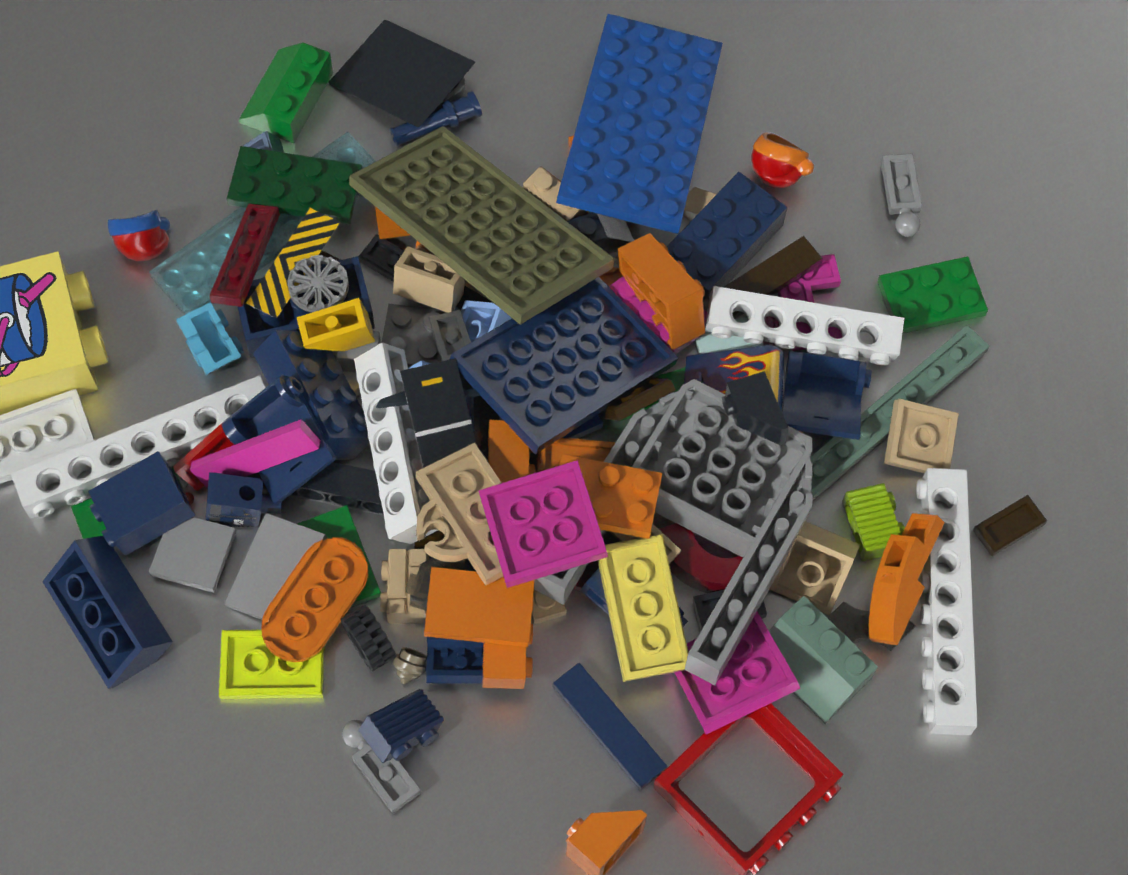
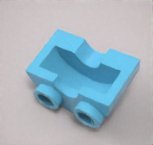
M211 302L176 319L179 328L187 339L186 343L199 367L203 368L205 375L241 358V354L244 353L236 336L231 338L227 334L225 328L229 326V323L221 309L215 311Z

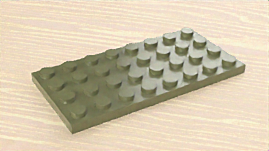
M444 126L353 173L349 177V185L520 325L613 268L614 258Z

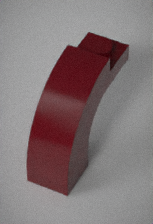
M677 523L659 528L666 537L681 549V553L669 564L671 573L691 588L705 593L726 589L743 557L721 558L708 553L698 544L692 531Z

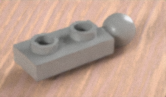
M913 154L883 155L881 166L889 215L900 214L895 222L897 232L905 237L913 236L920 228V220L914 213H920L922 208Z
M352 720L343 728V740L348 746L359 749V751L351 756L352 760L392 814H394L420 795L421 790L399 761H395L392 758L385 763L381 762L359 732L363 721Z

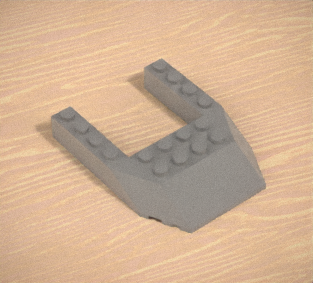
M693 379L682 385L679 391L662 397L652 407L646 410L643 408L633 414L604 462L662 473L655 512L743 557L689 651L685 665L686 671L716 685L777 577L812 508V438L788 426L786 443L778 445L737 427L732 415L727 416L722 404V397L725 394ZM600 530L604 539L608 531ZM589 563L535 579L534 590L564 605Z

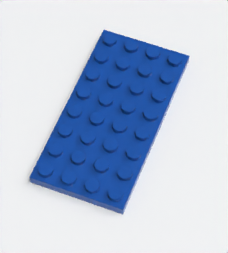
M607 14L556 203L678 234L723 43Z

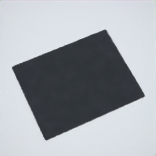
M384 20L328 83L395 117L420 127L471 69L475 61L388 20Z

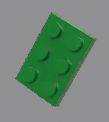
M968 256L879 275L877 281L889 315L904 318L902 334L983 317L988 312Z

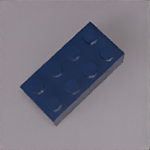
M738 171L668 244L669 254L676 261H681L687 273L694 280L697 279L702 284L705 291L704 300L710 296L713 286L724 287L729 284L784 224L787 206Z
M358 256L339 260L338 262L347 272L349 290L342 303L359 298L368 312L372 329H375L373 311ZM321 264V272L327 264ZM333 269L330 274L336 273L338 270ZM263 278L253 280L243 306H238L250 358L255 357L253 353L275 330L300 331L297 317L312 313L299 308L291 298L277 318L246 304ZM338 280V281H335L334 283H339V284H341V283H343V280ZM331 290L333 295L338 296L340 294L339 292ZM306 292L298 294L297 297H303ZM326 297L322 298V302L324 304L329 303V300ZM311 298L308 304L313 305L315 298Z
M275 330L253 353L268 384L270 385L281 375L296 378L303 387L304 392L302 394L330 445L336 460L355 459L370 444L365 414L356 398V393L347 381L343 369L332 350L305 349L300 331Z

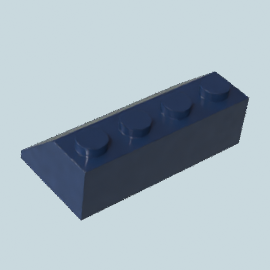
M104 536L74 540L42 581L108 689L118 686L155 663L173 642L117 552L108 545Z

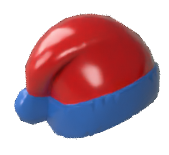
M158 210L132 218L108 220L109 234L112 236L117 250L128 259L149 261L160 256L168 247L170 239L167 231L170 228V222L166 217H160Z

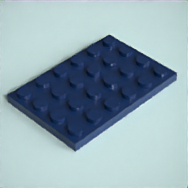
M600 277L592 280L521 325L512 318L455 351L450 356V359L456 358L459 373L535 454L603 412L608 406L614 405L622 397L628 396L636 388L647 384L650 379L656 378L672 368L678 360L676 354Z

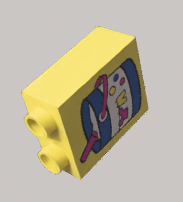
M58 251L0 266V415L73 389H77L79 396L98 391L93 367L108 363L105 345L98 325L83 329L79 314L80 311L94 308V301L84 270L68 274Z

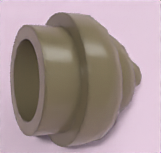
M402 647L400 654H396L393 665L397 669V676L401 679L402 684H408L426 672L427 664L425 662L427 656L407 647Z

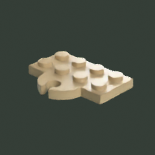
M473 443L416 471V479L430 499L417 516L416 537L417 541L424 539L430 530H440L445 535L444 539L438 542H428L424 547V552L435 559L445 562H457L468 558L486 586L503 577V573L478 490L501 484V481L477 445Z

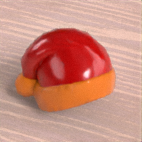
M765 132L758 137L753 145L751 154L753 171L757 178L767 186L773 188L792 186L801 176L811 174L814 169L813 162L808 159L809 153L776 134Z

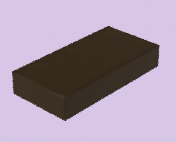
M1026 495L976 525L973 531L990 555L994 556L1044 526L1047 519L1029 495Z

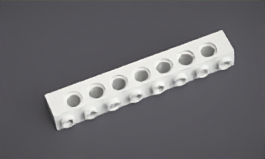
M261 376L251 378L10 473L24 510L29 518L33 519L35 517H47L55 509L65 505H77L90 496L89 490L157 451L162 454L171 467L174 466L224 420L265 389ZM207 422H216L212 428H202ZM176 434H185L184 438L179 441L171 440ZM154 446L151 452L140 453L144 447ZM123 458L120 464L116 466L109 465L113 459ZM85 470L92 471L88 477L78 478L81 472ZM60 483L57 489L46 491L50 484Z
M927 468L923 478L918 479L917 499H922V510H919L918 514L938 515L945 522L941 532L946 533L950 540L943 541L937 538L919 580L925 586L923 590L925 592V604L921 605L920 620L921 624H926V636L922 637L921 652L923 657H927V669L923 670L922 685L923 689H928V702L924 703L923 718L925 723H929V734L970 736L977 728L967 470ZM935 502H944L949 509L942 510L936 506ZM937 563L947 564L951 572L941 571ZM945 594L949 596L953 604L942 603L938 595ZM939 626L949 627L953 631L954 636L947 637L943 635L939 630ZM940 659H950L954 663L955 669H946L942 666ZM941 691L953 693L956 702L950 703L945 701Z

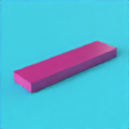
M300 419L192 461L190 471L208 488L209 472L246 477L319 449L321 440Z

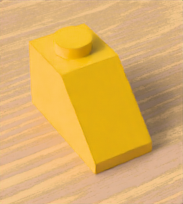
M359 298L297 317L305 349L347 351L375 342L368 312Z

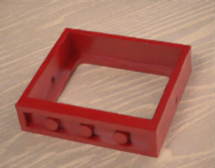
M770 703L709 734L704 732L655 779L653 788L739 875H747L749 872L756 875L768 863L769 859L766 855L774 847L780 851L793 838L790 831L798 823L804 827L817 814L818 811L814 807L822 799L828 803L841 790L838 783L844 774ZM750 719L813 780L814 787L751 850L744 852L679 788V782L743 720Z

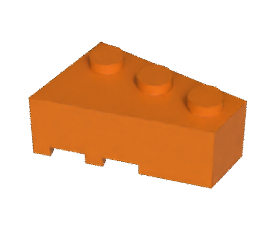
M649 233L618 248L621 274L639 301L647 300L656 313L651 318L656 326L663 324L668 331L669 339L667 343L672 350L705 334L704 288L697 279L694 280L687 273L681 261H676L669 254L668 248L663 242L659 243Z

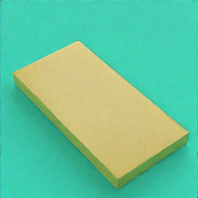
M663 534L650 536V539L639 538L606 544L608 557L598 560L623 682L685 670L689 652Z

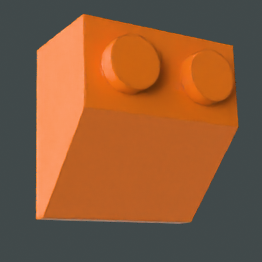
M643 810L591 813L585 821L581 817L578 818L566 833L568 835L566 839V856L588 875H605L644 831L647 814Z

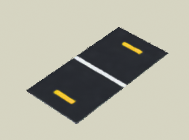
M456 358L400 371L423 468L473 443L476 444Z

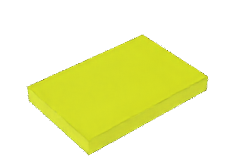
M222 630L219 698H323L325 647L319 654L309 660L288 662L276 657L269 651L264 643L261 630Z

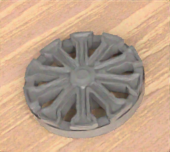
M323 255L311 256L297 262L295 267L291 269L288 277V291L292 301L299 308L308 312H315L341 304L349 290L348 276L344 267L332 257L328 258ZM314 264V272L308 267L309 265ZM321 264H327L321 272ZM333 269L338 270V272L330 274ZM300 271H303L306 276L300 275L298 273ZM338 280H343V283L341 284L334 282ZM295 282L302 283L301 285L293 286ZM331 290L339 292L340 294L338 296L333 295ZM306 292L303 297H297L298 294ZM326 297L329 300V303L324 304L322 302V298ZM311 298H315L313 305L308 304Z

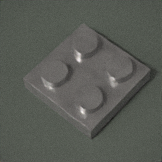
M388 304L381 343L403 349L408 368L421 360L429 363L441 362L429 317L448 312L437 309Z

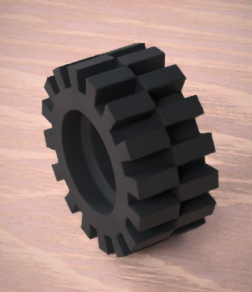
M366 605L341 618L349 639L353 642L360 657L372 672L396 658L395 650L388 640V636Z

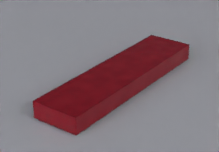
M256 204L247 205L210 292L211 303L243 306L280 216L278 207Z

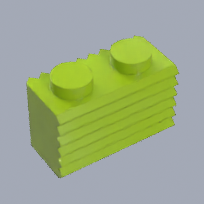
M884 483L845 493L842 503L855 542L860 544L858 551L861 561L865 562L882 557L891 534L902 535L905 529L903 523L896 520L894 511H896V501L893 493L887 492Z

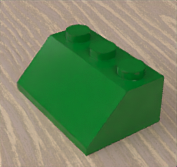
M303 42L279 49L239 118V123L262 132L268 131L280 139L295 143L333 74L330 52Z

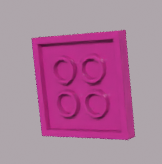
M578 460L478 490L507 588L608 557Z
M758 611L716 685L686 670L674 672L705 734H709L800 689L796 677ZM696 639L687 643L688 652L691 650Z

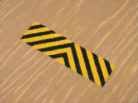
M310 208L246 304L277 318L291 298L288 291V277L291 269L302 259L319 255L340 222ZM300 271L298 273L300 275L305 276V273L303 271ZM295 282L293 286H298L300 283Z

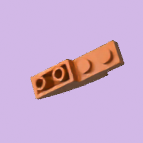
M912 513L902 535L891 534L877 570L871 597L869 639L872 642L898 646L925 588L918 581V578L945 523L938 515Z

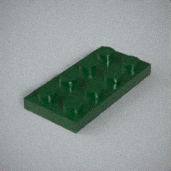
M240 146L226 200L229 206L247 208L248 204L278 207L281 214L304 217L308 210L312 208L340 223L351 224L358 192L349 185V177L363 168L361 164Z

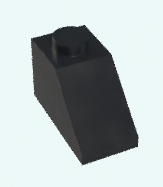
M592 212L567 221L608 254L617 252L618 248L634 241L624 220Z
M765 371L727 382L726 393L722 397V404L727 416L732 415L736 426L778 445L786 443L788 426Z

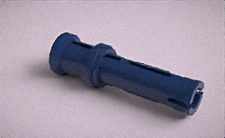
M473 91L467 92L466 97L453 102L445 101L442 104V108L433 111L420 127L407 122L389 130L391 135H393L392 138L395 145L398 147L401 144L433 132L442 126L457 127L459 122L470 117H481L482 110Z

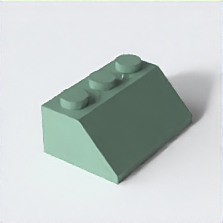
M805 596L801 597L769 630L800 686V689L793 693L825 724L873 678L878 669V666Z

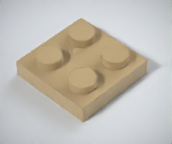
M903 399L894 400L884 464L925 473L927 468L950 469L959 413Z

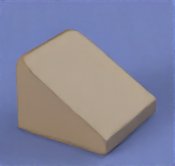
M694 187L688 193L683 216L691 221L716 194Z

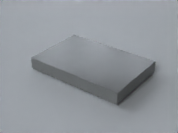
M265 513L224 604L231 609L262 620L267 607L305 552L314 543L325 540L328 537L323 533Z

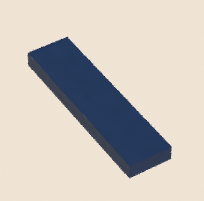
M577 663L553 682L554 689L640 791L667 769L668 766L580 663Z

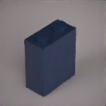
M159 451L88 491L94 502L90 505V509L99 523L103 521L106 527L102 531L105 540L111 548L117 546L125 556L196 515L170 464Z

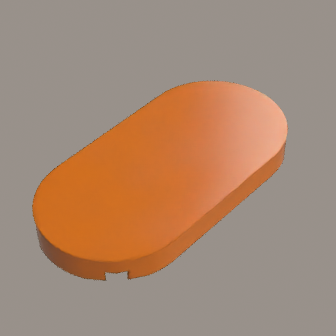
M345 538L323 539L314 543L305 552L267 607L262 618L261 631L264 643L276 657L288 662H303L315 657L325 647L340 625L341 618L346 616L367 582L368 564L362 550L355 543Z

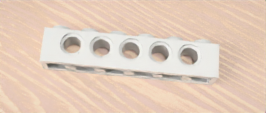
M713 286L709 296L705 331L712 332V336L722 339L737 336L743 337L745 342L752 344H761L763 341L775 343L776 347L782 349H793L794 346L807 348V352L812 354H826L827 351L839 353L838 356L843 359L855 360L858 357L869 358L870 362L874 364L888 365L889 362H894L900 355L904 318ZM735 311L745 313L748 322H737L733 318L732 313ZM767 316L776 318L779 322V327H768L764 318ZM800 321L807 323L810 326L811 333H801L797 329L796 323ZM828 327L838 328L842 333V338L835 339L831 337L828 333ZM860 332L869 333L873 337V344L864 343L860 338Z
M380 343L354 359L357 373L356 378L360 388L362 408L365 414L368 439L370 441L374 461L373 466L376 472L388 539L412 544L417 541V516L430 499L416 479V471L422 469L423 464L408 405L376 408L380 399L404 391L400 371L408 369L403 349ZM430 530L426 534V536L434 533L437 530Z

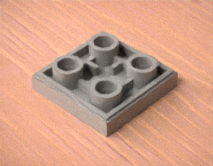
M195 517L190 518L162 535L149 569L150 575L214 593L236 534L235 528Z

